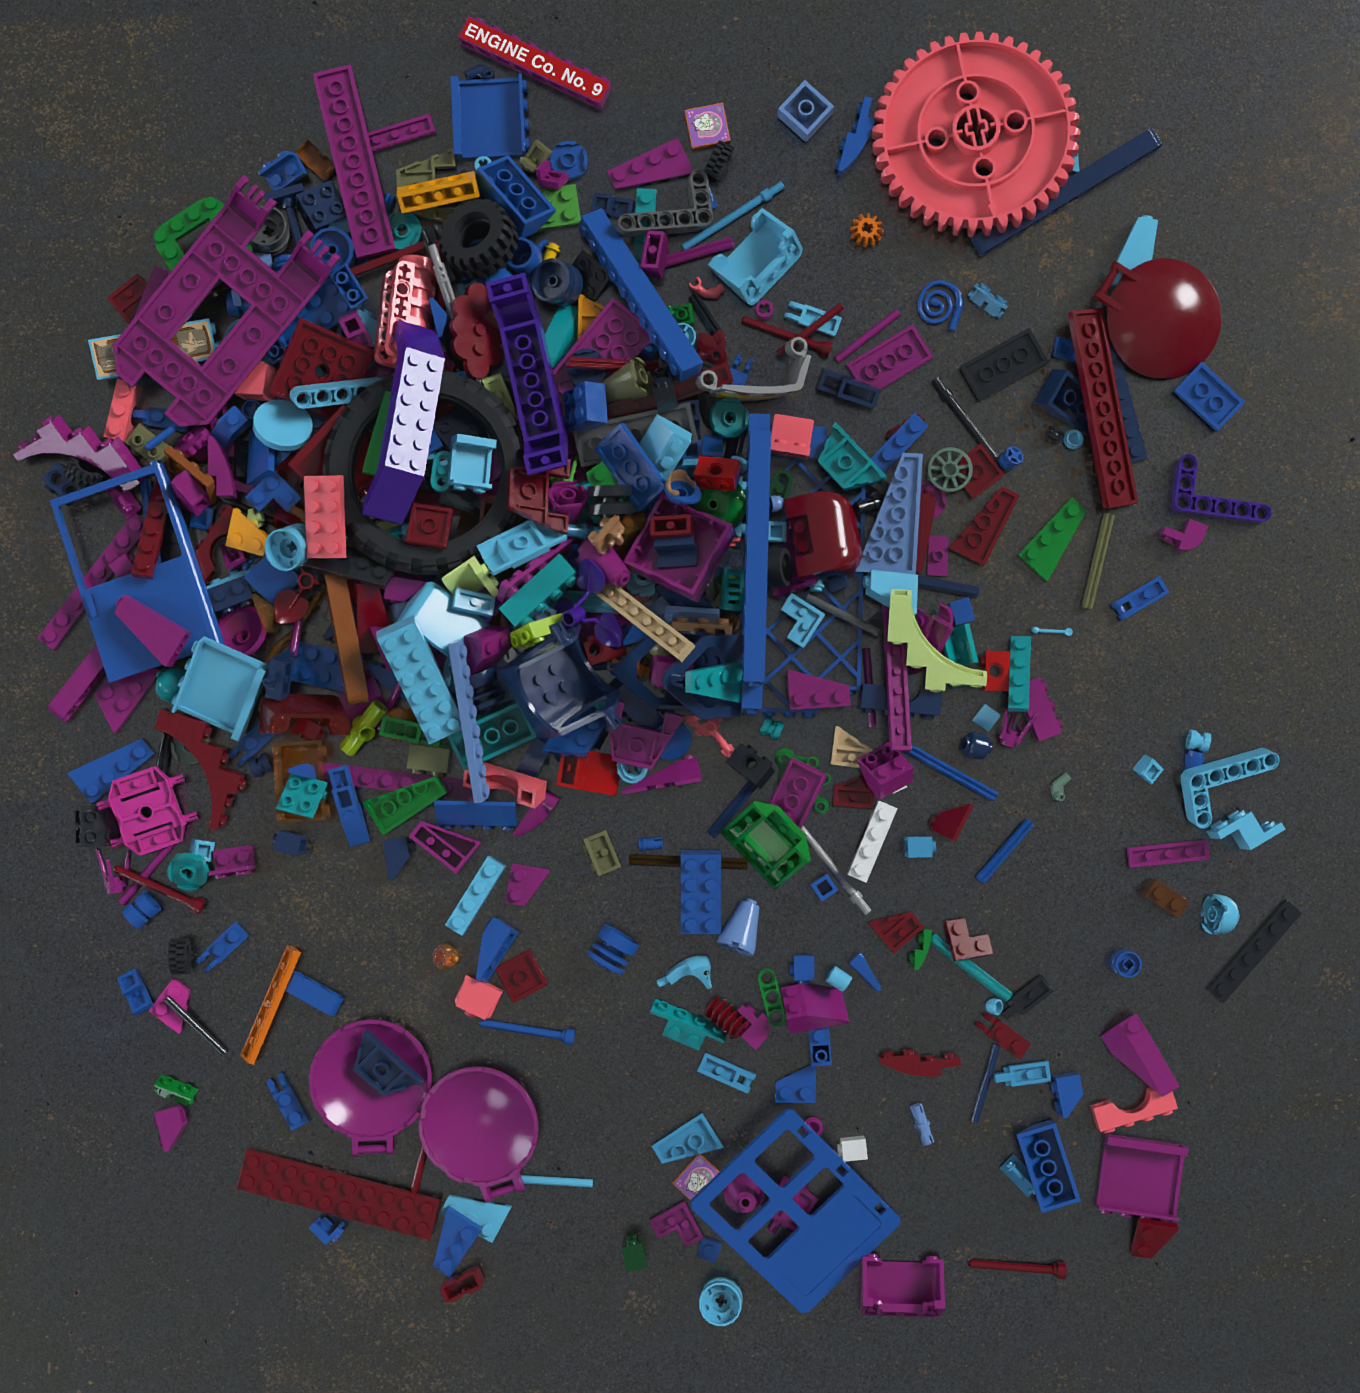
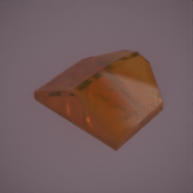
M252 594L251 597L265 632L277 633L280 623L276 622L274 606L262 595Z

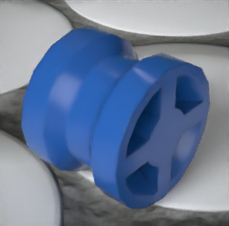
M1010 446L998 457L999 465L1007 471L1014 469L1016 465L1023 461L1022 451L1015 446Z

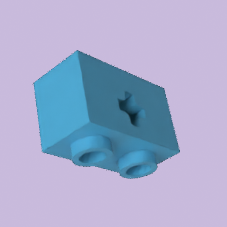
M904 836V857H933V853H936V841H933L932 837Z

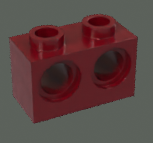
M595 635L584 637V642L580 643L581 649L590 665L627 654L623 643L619 648L614 647L610 649L599 642ZM591 644L596 646L597 651L595 655L589 652Z

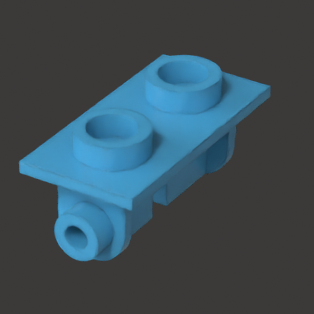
M976 283L974 285L976 290L971 289L968 293L970 300L980 307L986 301L988 304L984 310L994 318H1000L1004 313L1001 309L1006 310L1008 308L1005 304L1007 301L999 295L996 297L990 293L991 289L985 284L981 283L979 285Z
M1013 1154L1000 1169L1027 1197L1031 1194L1035 1195L1027 1167Z

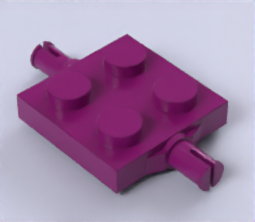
M784 1175L778 1185L783 1186L790 1178ZM810 1182L793 1197V1200L807 1214L810 1213L818 1201V1197L806 1188ZM780 1210L772 1217L774 1222L768 1231L775 1235L780 1226H785L795 1231L798 1225L784 1211Z

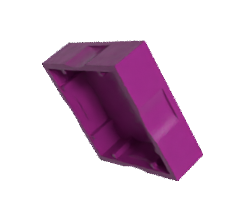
M662 493L648 516L643 531L634 541L623 563L629 571L698 603L736 535V531L732 524L708 513L699 512L687 504H674L669 501L666 494ZM691 514L695 522V539L698 543V565L696 567L659 569L657 567V551L650 537V517Z

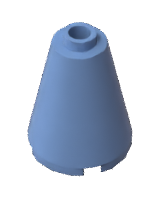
M746 898L745 901H740L717 938L716 943L718 946L731 952L733 950L737 951L741 955L754 956L759 918V906L756 905V901Z

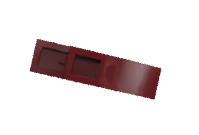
M904 1049L902 1053L894 1054V1051H884L882 1055L877 1056L878 1061L883 1065L896 1071L916 1076H942L941 1068L961 1066L960 1057L953 1052L943 1053V1057L936 1058L935 1055H924L923 1059H920L919 1053L917 1051L914 1052V1049Z

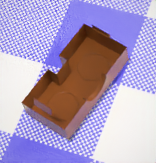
M309 140L303 143L295 152L300 160L324 183L336 172L334 163L326 155L321 157V151Z

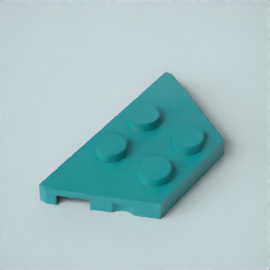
M835 422L829 439L827 438L825 442V448L819 456V465L844 491L885 480L887 476Z

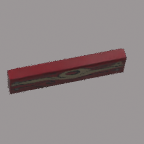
M421 241L350 268L355 278L359 280L397 265L399 258L402 256H422L428 252Z

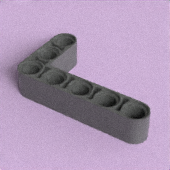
M696 169L688 177L686 187L689 209L623 214L619 217L615 229L621 237L646 236L648 230L664 231L665 234L705 230L713 220L707 174L703 170ZM693 178L699 179L701 184H696ZM695 197H700L704 203H698ZM698 217H704L706 219V223L700 222ZM679 218H684L687 224H682ZM660 219L666 220L668 226H663L660 223ZM640 221H646L649 227H643ZM622 222L627 223L630 228H629V229L623 228V227L621 226V223H622Z

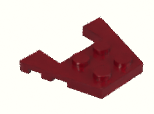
M568 459V466L530 476L527 475L526 466L510 468L508 471L507 509L555 532L567 535L569 515L549 513L548 494L549 477L569 478L570 459Z

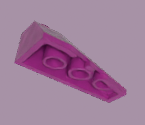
M1137 1013L1101 1036L1111 1055L1121 1061L1129 1070L1133 1071L1161 1097L1180 1087Z

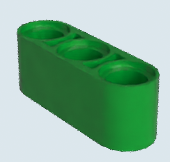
M763 968L758 972L757 979L767 1019L772 1026L780 1027L785 1023L786 1015L777 979L773 970ZM765 972L772 974V980L768 983L761 980V976ZM769 992L777 994V999L774 1002L766 1000V995ZM774 1012H780L782 1018L780 1021L774 1022L771 1020V1015Z

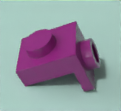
M545 159L536 168L538 184L541 187L559 190L569 181L568 173L551 170L549 160Z

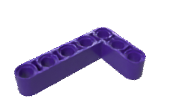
M1185 454L1176 461L1170 507L1175 513L1252 524H1261L1271 518L1272 510L1266 504L1194 494L1198 465L1197 458L1192 454ZM1183 460L1189 461V469L1183 466ZM1181 479H1184V480L1187 481V483H1188V487H1187V488H1183V487L1180 485V480H1181ZM1178 499H1183L1185 501L1184 508H1181L1178 505ZM1198 501L1204 503V511L1197 507ZM1218 504L1224 506V513H1220L1217 510ZM1237 507L1243 508V516L1237 513ZM1258 509L1263 511V519L1257 516Z

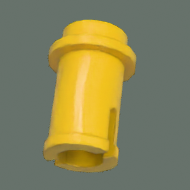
M548 242V245H545L546 250L542 261L550 258L555 259L557 253L560 252L558 250L560 246Z

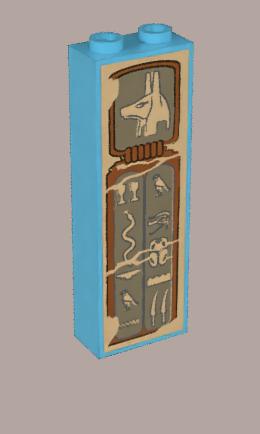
M209 318L186 322L171 340L198 363L206 362L219 346V342L215 343L213 335L217 334L214 322L210 323ZM121 334L88 340L98 381L120 377L116 374L113 344Z

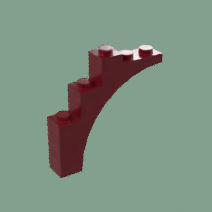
M162 708L159 711L155 729L165 732L180 741L195 756L203 768L211 793L209 829L217 831L226 824L228 817L225 815L226 810L230 808L233 801L231 794H239L246 786L245 774L223 767L229 759L228 748L206 741L212 732L210 723L194 716L177 711L172 713L171 709Z

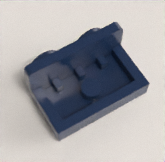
M245 575L207 589L215 612L226 615L234 612L233 608L238 606L245 608L252 605V601L257 600L256 596L252 593L249 583L244 578Z

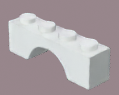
M876 801L864 836L846 872L847 875L867 883L898 808L881 801Z

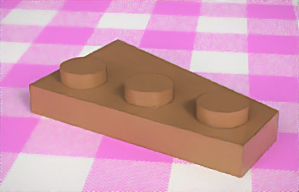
M676 617V620L672 621V628L678 631L693 632L704 630V632L708 633L724 630L725 634H732L733 622H729V619L717 618V622H709V618H697V621H689V617Z

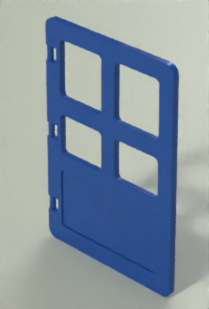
M792 1109L784 1110L690 1201L692 1210L801 1313H808L862 1262V1257L870 1254L899 1226L901 1221L897 1213ZM801 1126L807 1131L803 1136L797 1132ZM785 1130H790L814 1155L783 1186H779L755 1163V1159ZM840 1165L846 1170L842 1175L836 1171ZM823 1168H828L842 1182V1186L813 1214L809 1215L793 1200V1197ZM745 1173L769 1199L741 1227L734 1229L709 1204L739 1174ZM878 1204L884 1208L880 1213L874 1209ZM782 1210L798 1225V1228L768 1257H763L748 1241L778 1211Z

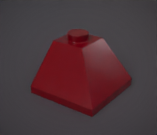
M965 803L940 811L937 815L933 814L929 822L931 826L929 830L950 841L956 842L974 805Z

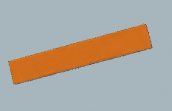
M287 945L240 1055L249 1064L254 1065L301 954L293 946Z

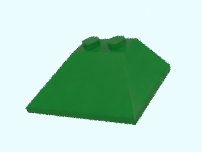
M754 801L720 832L774 890L779 888L811 860L805 833L777 805Z

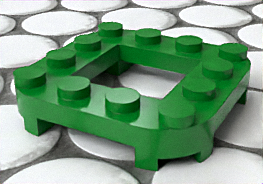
M213 197L201 199L163 223L155 231L156 248L171 271L185 255L177 241L206 222L212 221L223 208L224 204ZM249 243L247 248L253 252L252 246ZM220 279V281L216 284V286L219 285V284H221V283L224 282V281H222V280Z

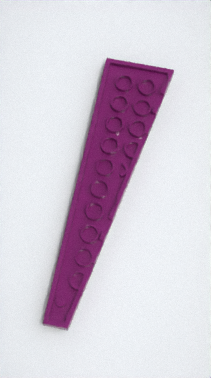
M614 297L553 370L563 419L565 416L563 393L575 387L567 373V357H571L577 350L588 348L600 353L604 359L631 360L651 344L649 335L640 326L637 316ZM607 370L604 380L617 370ZM517 414V416H516L515 418H516V420H517V422L519 423V426H520V421H519V417H518V414ZM497 448L492 449L489 484H493L501 477V464Z

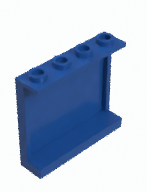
M519 73V78L459 80L458 76H451L453 146L456 160H476L481 156L497 159L507 155L511 158H517L526 155V150L530 149L529 138H526L525 131H529L528 119H525L524 113L528 112L527 99H524V92H527V81L523 80L522 73Z

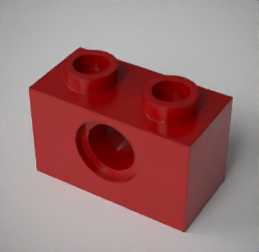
M699 456L694 472L695 482L699 488L722 491H736L741 475L738 459Z
M984 651L983 655H980L979 664L980 667H983V671H987V685L982 686V691L1008 692L1010 651ZM991 666L998 668L999 674L997 677L990 675L989 669Z

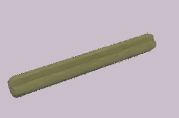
M1105 513L1102 518L1081 605L1082 608L1091 610L1094 605L1115 516L1110 513Z

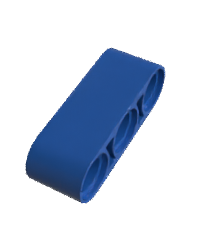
M293 971L285 989L289 994L335 1017L344 1000V997L297 971Z

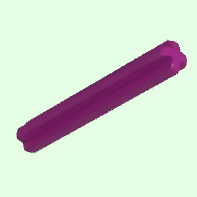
M728 237L666 256V266L664 268L732 249L734 247L733 239Z

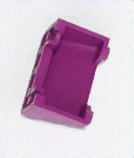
M866 1254V1257H862L860 1313L862 1315L936 1318L943 1314L945 1310L944 1259H938L937 1256H927L926 1260H923L922 1263L882 1261L881 1258H878L877 1254Z

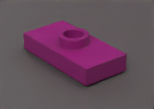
M929 537L926 576L947 577L949 537Z

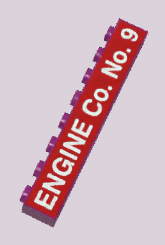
M468 16L458 36L460 45L602 110L611 91V82L606 77L591 74V71L585 67L578 68L570 60H561L551 51L546 50L544 52L531 42L525 43L514 34L508 35L503 33L502 29L493 25L490 27L480 18L475 17L473 19Z

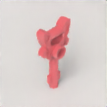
M695 715L684 716V720L689 725L697 728L695 730L697 736L701 737L704 734L705 737L711 735L721 747V752L725 757L728 756L729 758L735 749L731 744L728 745L718 732L720 728L719 722H721L722 718L708 719L706 723L699 724L698 721L701 719Z

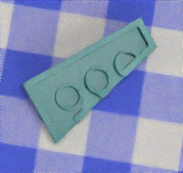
M731 662L685 671V692L742 703V662Z

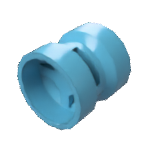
M1190 729L1186 738V749L1194 750L1198 748L1200 752L1207 753L1211 744V734L1206 732L1200 734L1196 730Z

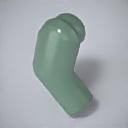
M1066 772L1051 784V796L1058 802L1065 799L1064 785L1071 780V777Z

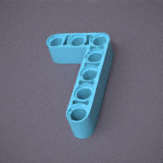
M373 377L296 386L290 391V399L297 407L302 409L348 404L356 395H359L356 393L359 387L363 386L364 390H366V387L383 379ZM340 389H344V394L337 397V392ZM325 391L324 397L317 399V394ZM305 393L304 399L297 401L298 395Z
M1259 748L1184 770L1181 774V785L1188 821L1202 829L1209 827L1212 822L1208 788L1273 770L1279 764V756L1266 748Z

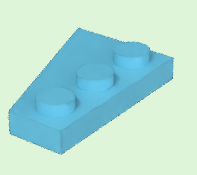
M449 1195L439 1214L445 1217L448 1206L452 1207L483 1227L478 1236L493 1243L512 1206L495 1204L494 1202L486 1203L471 1198Z

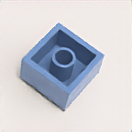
M804 80L778 108L777 117L807 142L833 114L834 105Z

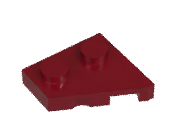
M138 273L107 297L128 324L134 319L147 285Z
M863 775L856 776L849 781L834 786L833 807L873 809L874 793L868 787Z
M1139 1218L1130 1250L1131 1256L1152 1259L1177 1233L1179 1229L1178 1224Z

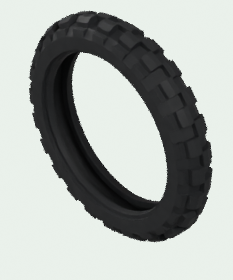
M444 370L437 402L449 404L467 412L486 429L492 439L497 440L496 448L501 464L500 485L495 501L485 517L465 534L448 540L446 550L407 544L405 540L397 538L380 528L369 516L362 515L363 507L358 498L354 479L357 452L365 435L376 423L385 391L391 392L394 379V374H392L390 377L378 380L366 387L367 389L356 395L346 405L347 407L343 413L338 416L326 443L323 476L344 475L346 537L362 553L372 560L396 571L415 575L447 574L473 556L478 561L482 560L477 545L516 527L521 515L507 509L508 471L510 468L525 466L522 430L512 412L493 392L471 378L468 379L458 373Z

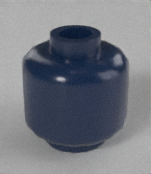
M970 732L962 738L961 750L965 756L981 760L991 753L992 743L986 734Z

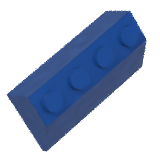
M509 155L477 168L476 179L479 192L485 199L498 203L515 224L519 237L525 238L536 233L556 212L552 204Z
M434 800L436 824L441 825L443 829H453V825H461V829H473V825H481V829L493 830V826H501V830H513V826H518L519 804L517 802L483 801L482 803H474V801Z
M1050 1119L1040 1122L1017 1133L1016 1135L1041 1212L1044 1213L1080 1202L1077 1187L1055 1121Z

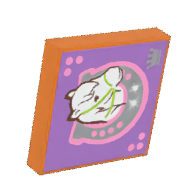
M723 103L684 110L692 150L716 146L719 140L725 143L731 142Z
M698 1154L676 1177L672 1184L691 1200L720 1171L702 1154Z

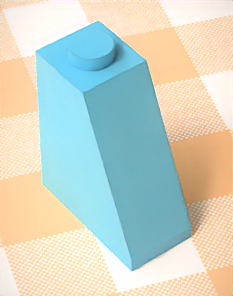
M871 570L864 576L863 587L866 588L865 594L889 608L891 589L912 590V607L914 615L917 614L918 575Z

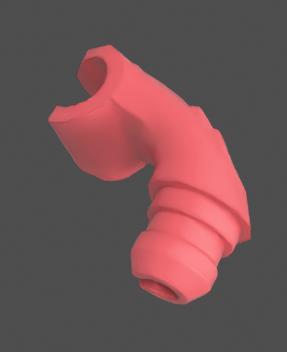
M695 277V280L698 282L697 286H693L689 282L690 289L704 298L717 299L725 291L722 284L705 289L702 287L699 277Z

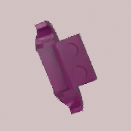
M942 601L939 602L940 609L937 614L931 616L921 608H917V614L915 615L922 634L940 653L954 629L952 627V609ZM907 665V672L910 674H916L926 669V667L912 668Z

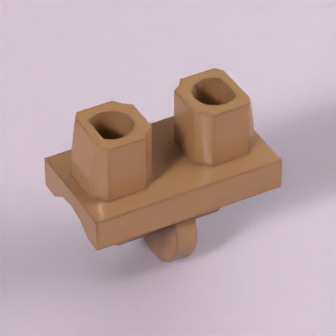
M614 514L611 518L604 517L600 521L602 530L599 533L592 531L588 536L590 543L596 547L601 555H604L614 544L622 545L624 542L622 534L625 528L620 523L618 515Z

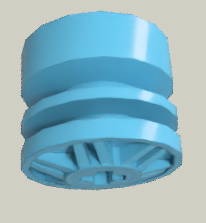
M296 523L275 530L268 535L265 541V554L272 566L278 570L289 571L304 565L308 559L305 524Z
M716 1277L707 1282L699 1299V1309L703 1318L708 1323L715 1326H726L733 1323L739 1317L743 1303V1295L739 1285L727 1277ZM720 1295L724 1296L723 1304L719 1303V1299H716Z

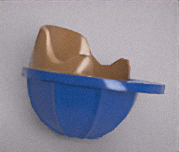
M679 469L671 472L668 479L664 482L665 494L669 501L674 504H694L701 499L702 493L695 481L688 477L684 470Z

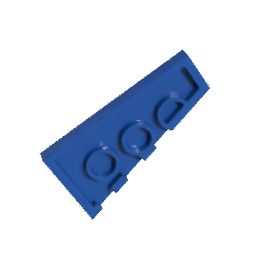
M141 738L67 774L90 803L95 804L110 792L113 780L132 774L156 755V753L146 740Z

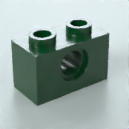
M637 1233L625 1236L626 1239L622 1241V1252L627 1272L647 1268L648 1256L643 1236L637 1235Z

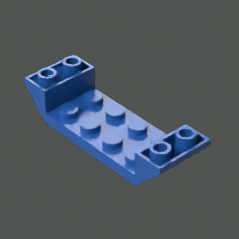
M347 264L342 265L330 274L331 278L321 286L266 354L272 365L281 362L282 355L291 340L299 318H303L330 331L340 324L338 318L355 310L358 311L367 301L366 293Z

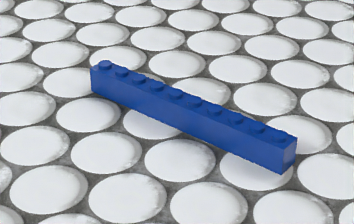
M600 208L581 216L580 234L588 241L591 251L595 252L598 256L600 265L605 267L610 280L618 287L621 297L626 299L630 311L635 313L639 319V324L648 333L651 343L656 345L661 358L669 365L671 374L676 376L679 382L699 374L703 361L642 268H640V265L603 209Z

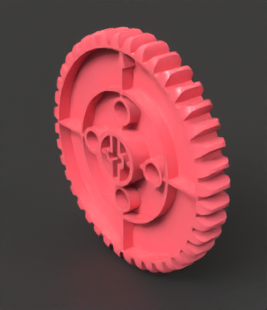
M966 32L960 33L959 42H955L951 36H946L943 47L938 42L933 41L930 43L929 53L923 49L917 50L916 62L913 59L907 58L904 61V71L895 70L893 82L885 84V95L880 96L878 99L879 110L874 113V124L876 126L872 128V138L875 140L872 150L873 154L878 156L875 165L878 170L882 171V183L890 184L889 195L891 197L900 195L899 207L902 209L912 205L910 211L912 218H917L924 214L923 224L925 226L931 225L935 220L938 222V231H945L949 225L952 226V233L955 236L960 234L962 228H967L969 237L975 236L977 228H981L985 236H990L992 226L995 225L1000 233H1004L1009 221L1015 228H1018L1022 223V215L1026 219L1032 220L1035 218L1036 208L1042 211L1047 209L1049 199H1056L1059 195V187L1066 185L1068 180L1067 173L1073 170L1075 164L1073 158L1077 156L1079 150L1076 142L1080 137V129L1077 128L1080 117L1078 113L1074 112L1077 103L1075 98H1068L1071 90L1069 84H1061L1063 74L1060 71L1050 73L1053 63L1050 60L1040 63V51L1034 50L1031 54L1026 53L1027 43L1022 42L1016 48L1013 46V37L1010 36L1001 43L999 42L998 33H992L989 40H984L982 32H976L974 40H969ZM971 94L974 98L972 100H964L960 96ZM1011 122H1020L1021 128L1014 130L1011 129L1008 126V124ZM972 123H974L976 136L979 137V146H977L975 134L972 131ZM987 134H988V139H991L988 143L986 142V140H987ZM933 139L941 140L944 144L939 147L932 146L929 142ZM980 168H985L990 171V174L981 176L976 171Z

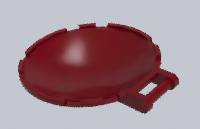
M1154 259L1144 262L1131 270L1119 262L1113 261L1109 274L1093 297L1107 306V333L1118 357L1135 372L1147 377L1162 379L1185 375L1194 370L1199 363L1204 362L1217 343L1222 322L1219 298L1208 278L1196 267L1177 259ZM1119 273L1122 275L1111 295L1107 296L1108 289Z

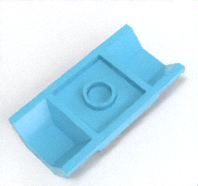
M528 520L477 545V548L493 576L510 567L514 569L549 552V548L567 540V536L532 520Z

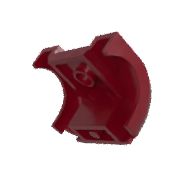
M828 491L812 492L784 499L787 519L790 520L795 547V563L798 577L803 580L826 572L838 571L845 574L855 572L863 557L853 505L844 496Z

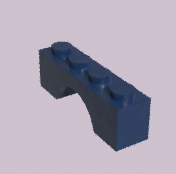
M861 684L858 708L863 709L864 713H875V710H881L884 715H888L887 694L883 685ZM919 690L914 699L909 702L910 717H914L915 714H921L923 719H934V716H940L942 691Z

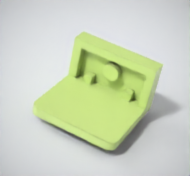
M475 556L442 577V582L453 596L456 588L478 592L483 587H486L494 598L498 595L499 591L496 587L499 583L494 575L489 576L490 571L484 563L480 564Z

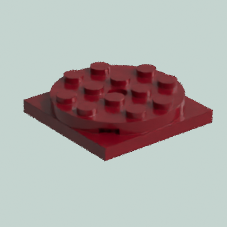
M299 318L291 340L282 355L280 366L269 393L292 402L290 391L296 386L364 379L375 351L303 318ZM319 365H323L326 368L323 376L316 375L315 368ZM340 389L337 392V397L344 394V389ZM325 391L319 392L317 399L323 398ZM305 393L299 394L297 401H302ZM347 404L306 409L330 418L341 405L347 407Z

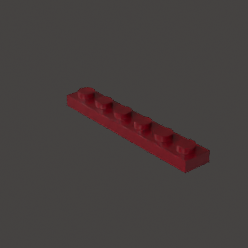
M168 470L171 481H173L176 475ZM157 476L155 477L131 575L134 578L153 580L169 516Z

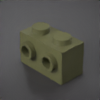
M139 423L125 441L130 446L128 450L137 457L139 454L145 457L144 462L147 465L155 460H161V462L166 463L164 450L169 445L162 441L153 449L146 450L145 444L156 435Z
M410 744L407 768L412 769L411 773L424 774L425 770L432 771L431 775L443 777L444 773H449L452 750Z

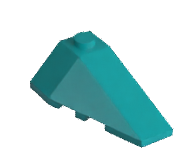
M572 305L558 307L545 333L553 370L577 342L578 308Z

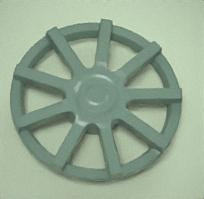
M947 447L937 451L928 463V477L931 483L937 489L944 492H955L964 488L970 481L973 472L969 456L962 450L954 447ZM948 451L947 462L939 456L940 453ZM951 451L960 453L954 462L951 460ZM964 456L968 464L958 466L957 463ZM935 458L943 464L942 467L932 466ZM969 467L968 477L959 473L960 469ZM931 469L941 470L942 473L933 478ZM944 476L945 481L943 487H941L935 481ZM959 476L966 481L958 486L955 477ZM950 478L952 479L955 488H946L948 480Z

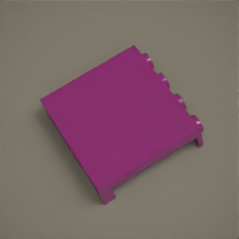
M1104 1133L1095 1206L1103 1214L1112 1215L1113 1212H1119L1124 1217L1139 1215L1140 1218L1150 1220L1160 1218V1221L1172 1223L1173 1221H1179L1177 1208L1184 1156H1188L1189 1148L1181 1144Z

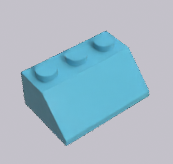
M656 414L639 442V445L665 481L671 472L674 471L690 445L692 433Z

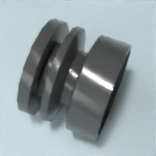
M274 207L261 230L251 241L258 253L271 254V257H276L283 254L289 248L292 235L282 212Z

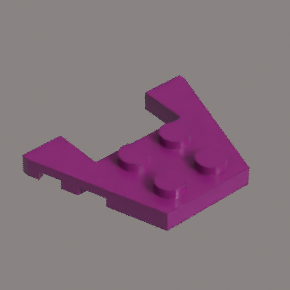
M619 700L618 706L614 711L621 721L625 701ZM666 711L661 731L624 722L615 730L611 731L609 727L612 761L652 770L669 740L683 721L684 715Z

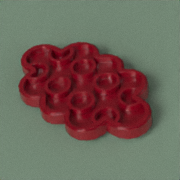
M475 282L466 288L465 295H461L452 301L451 311L454 318L450 321L449 328L454 337L451 340L450 348L452 354L457 359L463 361L466 375L473 380H480L487 376L489 367H493L501 362L503 355L499 346L502 343L501 334L489 301L487 288L485 285Z

